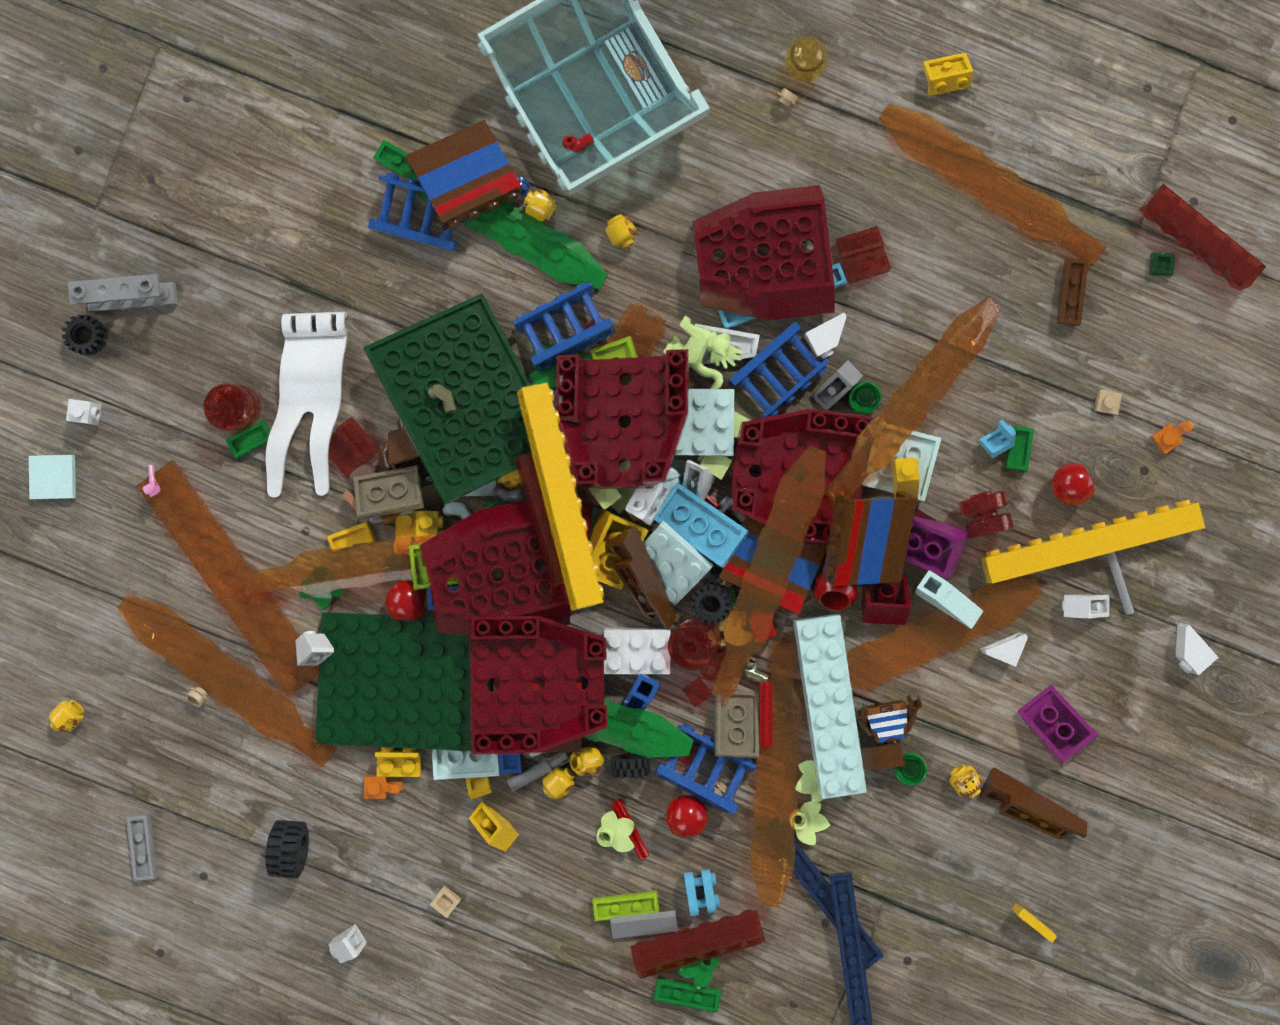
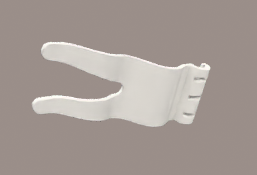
M346 312L282 315L281 324L285 344L280 365L279 407L266 447L267 493L271 497H279L282 493L288 448L306 412L314 414L310 433V457L315 491L318 495L324 496L330 490L329 445L342 400V373L347 345ZM313 319H316L317 331H313L312 329ZM332 319H336V331H333ZM292 320H296L297 332L292 330Z

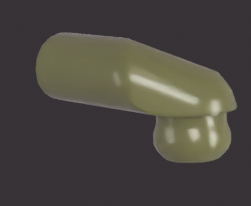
M435 384L428 389V394L431 398H439L443 401L446 413L456 411L451 391L440 384Z
M748 656L743 659L742 668L746 678L758 683L767 682L768 675L758 671L754 657Z

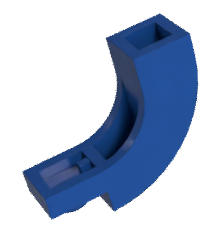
M639 673L622 705L633 709L645 710L647 705L651 703L660 682Z

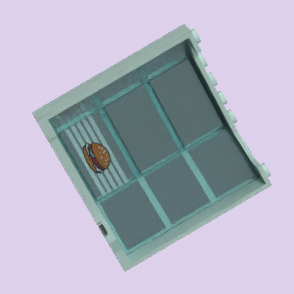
M535 0L478 34L480 43L477 45L483 56H488L508 95L505 99L511 109L515 107L518 112L516 118L522 128L526 126L529 134H527V137L532 146L537 145L539 148L538 156L543 165H549L557 177V182L562 191L566 190L570 196L709 115L710 108L699 89L690 94L688 93L690 91L689 87L683 81L642 11L638 0ZM590 133L594 139L593 144L579 153L567 150L562 145V140L566 135H572L580 139Z

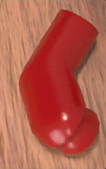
M590 133L580 139L572 135H566L562 140V145L565 149L576 153L581 152L594 143Z

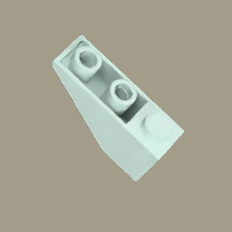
M930 570L915 591L916 595L970 629L973 628L983 613L981 608L954 586Z

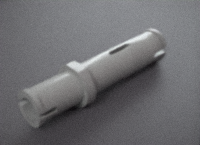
M559 752L550 758L545 757L542 762L507 779L509 787L514 792L520 787L550 773L554 768L561 767L570 762L568 752Z

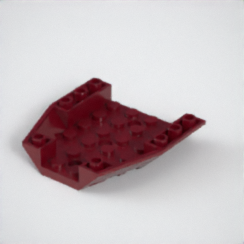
M820 185L755 192L692 221L701 306L769 321L835 313V284L825 199ZM803 241H810L813 244V249L805 251L801 248V243ZM759 246H766L769 249L768 255L760 256L757 253V248ZM715 251L724 252L725 258L722 261H716L712 256Z
M688 349L666 350V356L582 360L579 354L557 356L556 410L560 418L558 426L560 432L565 437L564 448L566 454L570 457V467L576 485L600 489L648 488L666 481L688 417ZM626 375L632 377L628 385L621 384L622 377ZM623 418L631 419L629 427H620V422ZM625 460L630 461V468L627 471H620V463Z
M805 409L741 422L733 457L730 487L732 509L794 540L828 544L836 494L840 493L848 499H861L866 441L871 439L873 417ZM751 466H757L760 469L759 477L750 475L749 468ZM794 471H799L802 474L803 479L800 483L793 480L792 474ZM837 476L844 479L845 485L843 488H838L835 485V478Z
M543 497L479 510L419 545L423 567H426L434 605V611L432 612L437 633L470 636L471 617L541 616L570 625L571 606ZM537 559H542L545 562V568L541 572H538L534 567ZM495 568L500 569L503 574L499 581H494L491 577V572ZM450 578H456L459 582V587L455 591H451L447 587V582Z
M541 616L471 617L470 731L472 755L541 753L608 728V713L604 695V660H607L606 638ZM581 676L585 677L588 681L587 687L582 690L576 686V680ZM536 677L541 678L544 682L543 688L538 691L534 690L531 685L532 680ZM491 678L499 681L498 690L493 692L487 688V682Z

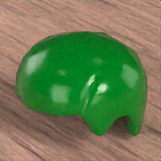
M870 381L856 383L849 392V404L857 413L869 414L877 409L882 401L881 390L875 383Z
M903 753L905 766L894 767L897 779L904 785L910 786L923 782L928 771L925 759L918 753Z

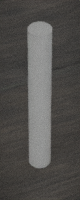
M1115 552L1108 553L1106 556L1125 614H1132L1134 609Z

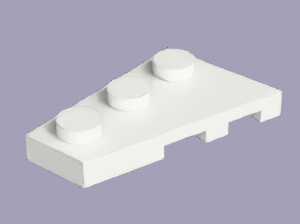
M695 324V326L705 328L711 333L716 331L717 335L722 333L728 334L731 337L730 345L744 351L743 354L735 353L741 359L756 356L760 335ZM706 351L702 364L711 363L712 351Z

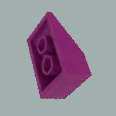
M914 516L905 561L925 570H930L947 579L956 571L969 533L946 523Z
M1052 685L1048 686L1017 711L1047 752L1061 767H1064L1092 745L1098 736Z

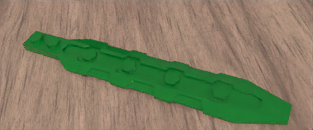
M383 140L373 159L405 179L418 180L415 173L411 172L407 166L406 155L408 153ZM417 191L421 200L427 203L428 197L426 193ZM508 202L501 204L494 211L482 213L475 220L463 222L469 229L476 233H482L502 245L503 249L514 255H519L538 266L542 272L559 282L573 285L591 282L594 289L600 290L608 276L581 243L562 232L559 233L528 215L525 210L521 211Z
M605 698V705H607L608 728L582 737L595 742L601 741L624 748V751L646 758L689 756L693 743L692 738L661 715L613 703Z

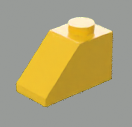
M918 458L891 460L894 498H896L897 492H906L917 498L916 502H918L920 481Z
M481 802L469 817V820L490 846L506 852L519 836L509 821L485 802Z

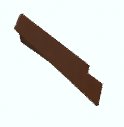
M635 526L631 527L606 543L619 559L614 563L613 568L643 616L649 620L655 617L661 621L665 629H669L677 616Z
M993 767L980 797L1001 804L999 807L1000 814L1057 839H1066L1067 834H1076L1081 838L1087 836V822L997 768Z

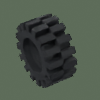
M78 314L77 317H70L71 322L66 321L64 323L67 325V328H62V331L65 332L62 335V339L66 340L63 343L69 346V350L89 356V354L95 355V351L100 352L102 350L101 345H106L103 340L108 339V335L104 334L107 330L102 327L104 324L98 321V319ZM83 327L90 328L92 332V337L87 343H81L78 340V332Z
M709 582L708 585L703 584L692 597L691 605L693 607L691 611L696 613L694 617L696 619L699 617L701 623L706 621L707 625L712 623L716 625L720 621L723 622L732 609L733 599H730V591L726 592L727 588L725 586L723 588L720 587L719 583L713 585V582ZM714 596L719 600L720 607L717 611H709L705 608L704 599L706 597Z
M621 754L620 756L611 757V776L614 778L631 779L651 774L650 758L637 754Z

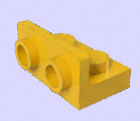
M966 53L923 61V71L928 81L927 92L929 96L971 87L974 71Z
M381 747V749L375 752V757H377V777L422 776V749Z

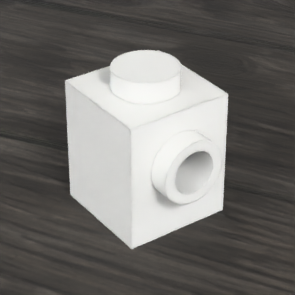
M69 399L66 421L99 426L101 404Z

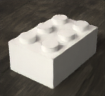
M670 628L604 629L607 660H604V674H670Z

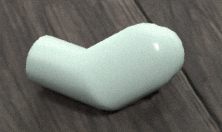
M450 502L442 510L445 516L457 515L462 520L472 515L465 504Z

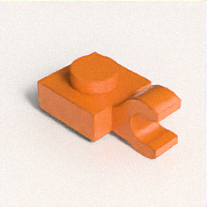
M1190 420L1183 421L1176 427H1173L1172 424H1167L1150 437L1161 453L1166 454L1184 442L1180 436L1193 429L1194 426Z
M366 775L364 777V799H386L388 793H400L403 790L402 781L388 782L387 777H377V775Z

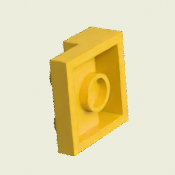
M414 511L413 513L396 517L395 554H409V545L422 544L439 534L440 529L444 528V516H441V511Z

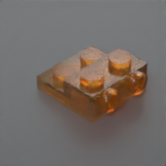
M630 303L615 328L616 333L611 335L607 342L611 343L631 336L637 356L649 357L667 330V326L664 325L666 321L658 315H654V317L646 313L648 309L639 303L633 305Z

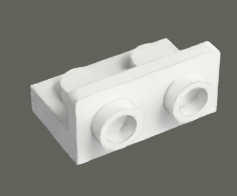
M665 481L648 488H637L625 510L638 517L644 523L651 525L672 487Z

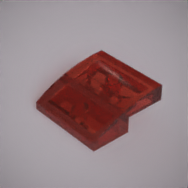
M878 226L836 239L839 256L849 284L890 272L891 266L884 250L885 244Z
M351 416L337 427L332 434L329 445V458L348 479L350 477L349 474L365 462H368L380 449Z

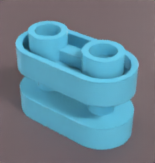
M710 869L701 870L702 877L693 878V872L684 873L691 917L699 916L698 909L707 907L708 914L717 913L716 908H720L718 894L714 895L713 887L717 886L715 873H710ZM695 887H704L705 899L697 900Z

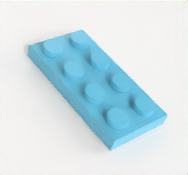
M678 482L654 518L659 524L664 521L693 548L723 569L749 533L748 530Z

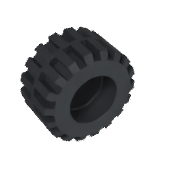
M276 820L270 830L266 845L265 865L269 876L299 878L305 867L309 848V831L306 822Z

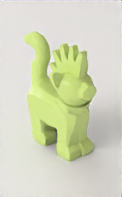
M685 316L680 326L691 336L687 344L680 343V338L674 335L671 343H668L663 353L666 354V350L688 349L689 367L705 378H713L715 382L711 389H719L724 382L723 376L716 369L707 368L702 364L706 351H712L711 363L716 360V366H719L721 361L725 368H728L726 360L735 366L736 364L732 358L741 360L735 353L743 354L744 351L730 345L731 337L728 334L722 333L717 335L716 331L711 333L705 328L691 324V319Z

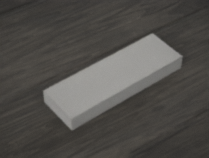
M151 814L129 815L126 817L133 882L156 879L158 874Z
M676 911L610 918L613 939L678 932Z

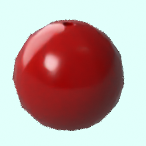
M1072 462L1064 464L1052 476V492L1057 500L1065 505L1077 506L1084 504L1091 499L1095 492V487L1089 473L1081 463Z
M823 572L818 575L814 585L816 599L823 607L833 611L843 610L850 606L858 593L857 585L833 586L823 578Z
M399 581L391 586L386 594L385 608L393 619H420L427 611V592L424 588L414 590L413 581Z
M679 795L667 805L665 812L666 825L672 834L680 838L695 837L703 832L707 825V808L699 798L693 795Z

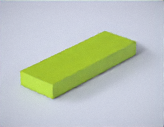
M657 891L604 896L592 899L595 922L610 920L612 917L660 912Z

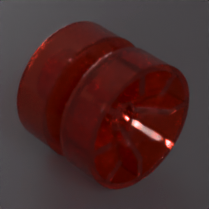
M221 384L208 392L204 400L203 409L206 419L215 428L224 431L242 430L252 426L257 421L261 412V403L257 394L248 386Z
M990 490L970 496V499L958 502L962 516L975 515L976 518L964 524L966 532L969 533L968 538L981 537L1014 527L1011 513H997L998 509L1008 505L1005 490L994 493Z
M693 616L686 619L672 632L668 640V652L676 665L686 670H698L709 663L719 651L722 641L720 630L714 623L707 625L706 621L701 623L699 617L696 619Z

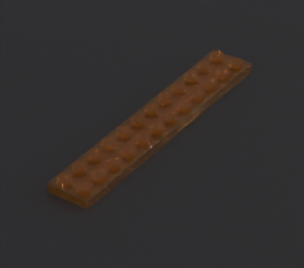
M171 460L154 473L156 482L161 489L158 494L150 497L149 494L146 495L144 493L143 486L149 484V477L137 485L138 489L286 696L290 697L318 677L319 666H297L295 640L300 635L177 463Z

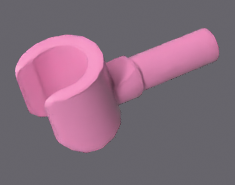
M149 465V484L143 486V490L146 495L149 494L152 497L158 494L161 489L155 479L154 465Z

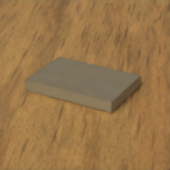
M418 465L353 477L356 511L359 520L424 508L420 468Z
M715 690V757L759 758V692Z

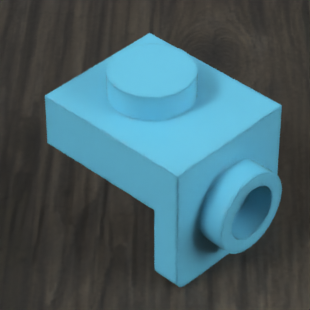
M1001 420L998 422V429L980 439V445L992 458H995L1015 446L1016 432L1011 425H1007Z

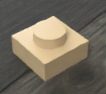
M1098 390L1094 411L1118 415L1122 393Z
M443 886L430 903V906L448 918L461 898L446 886Z

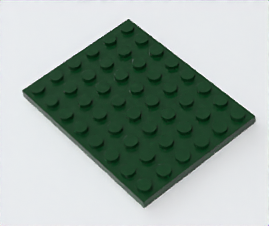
M483 293L363 347L444 505L534 462L517 395L521 388L532 385ZM435 384H440L451 391L456 411L446 413L443 401L439 398H431L428 394V389Z
M322 612L321 634H325L334 648V653L319 664L315 744L472 751L470 731V636L437 633L433 616H423L415 620H396L391 618L390 615ZM493 678L487 682V688L492 691Z

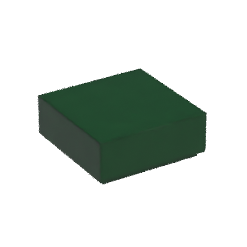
M1151 253L1149 275L1173 276L1175 254Z

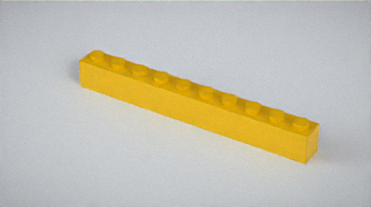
M548 383L523 387L517 392L571 610L603 603L604 591L602 586L598 584V568L596 563H593L591 556L593 553L592 544L586 537L587 524L581 517L580 510L582 505L579 497H576V481L574 476H571L569 469L571 466L570 457L568 454H565L563 446L565 445V437L559 430L560 418L557 410H554L553 391L549 389Z
M1190 500L1176 502V507L1169 508L1168 505L1156 507L1153 513L1148 514L1147 511L1134 513V517L1130 519L1122 516L1112 519L1113 523L1105 525V522L1092 524L1091 529L1084 530V527L1070 530L1071 534L1063 536V533L1049 535V540L1033 539L1028 541L1029 545L1021 547L1020 544L1007 546V551L999 552V549L987 551V556L980 557L986 582L996 583L1204 529L1205 524L1199 503H1190Z

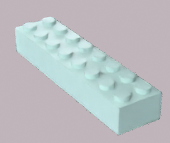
M838 614L793 620L818 793L822 799L866 793L841 617Z

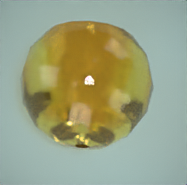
M805 36L798 38L790 44L786 50L784 60L786 69L791 77L798 81L808 82L822 75L827 67L828 56L826 48L821 41L815 37Z

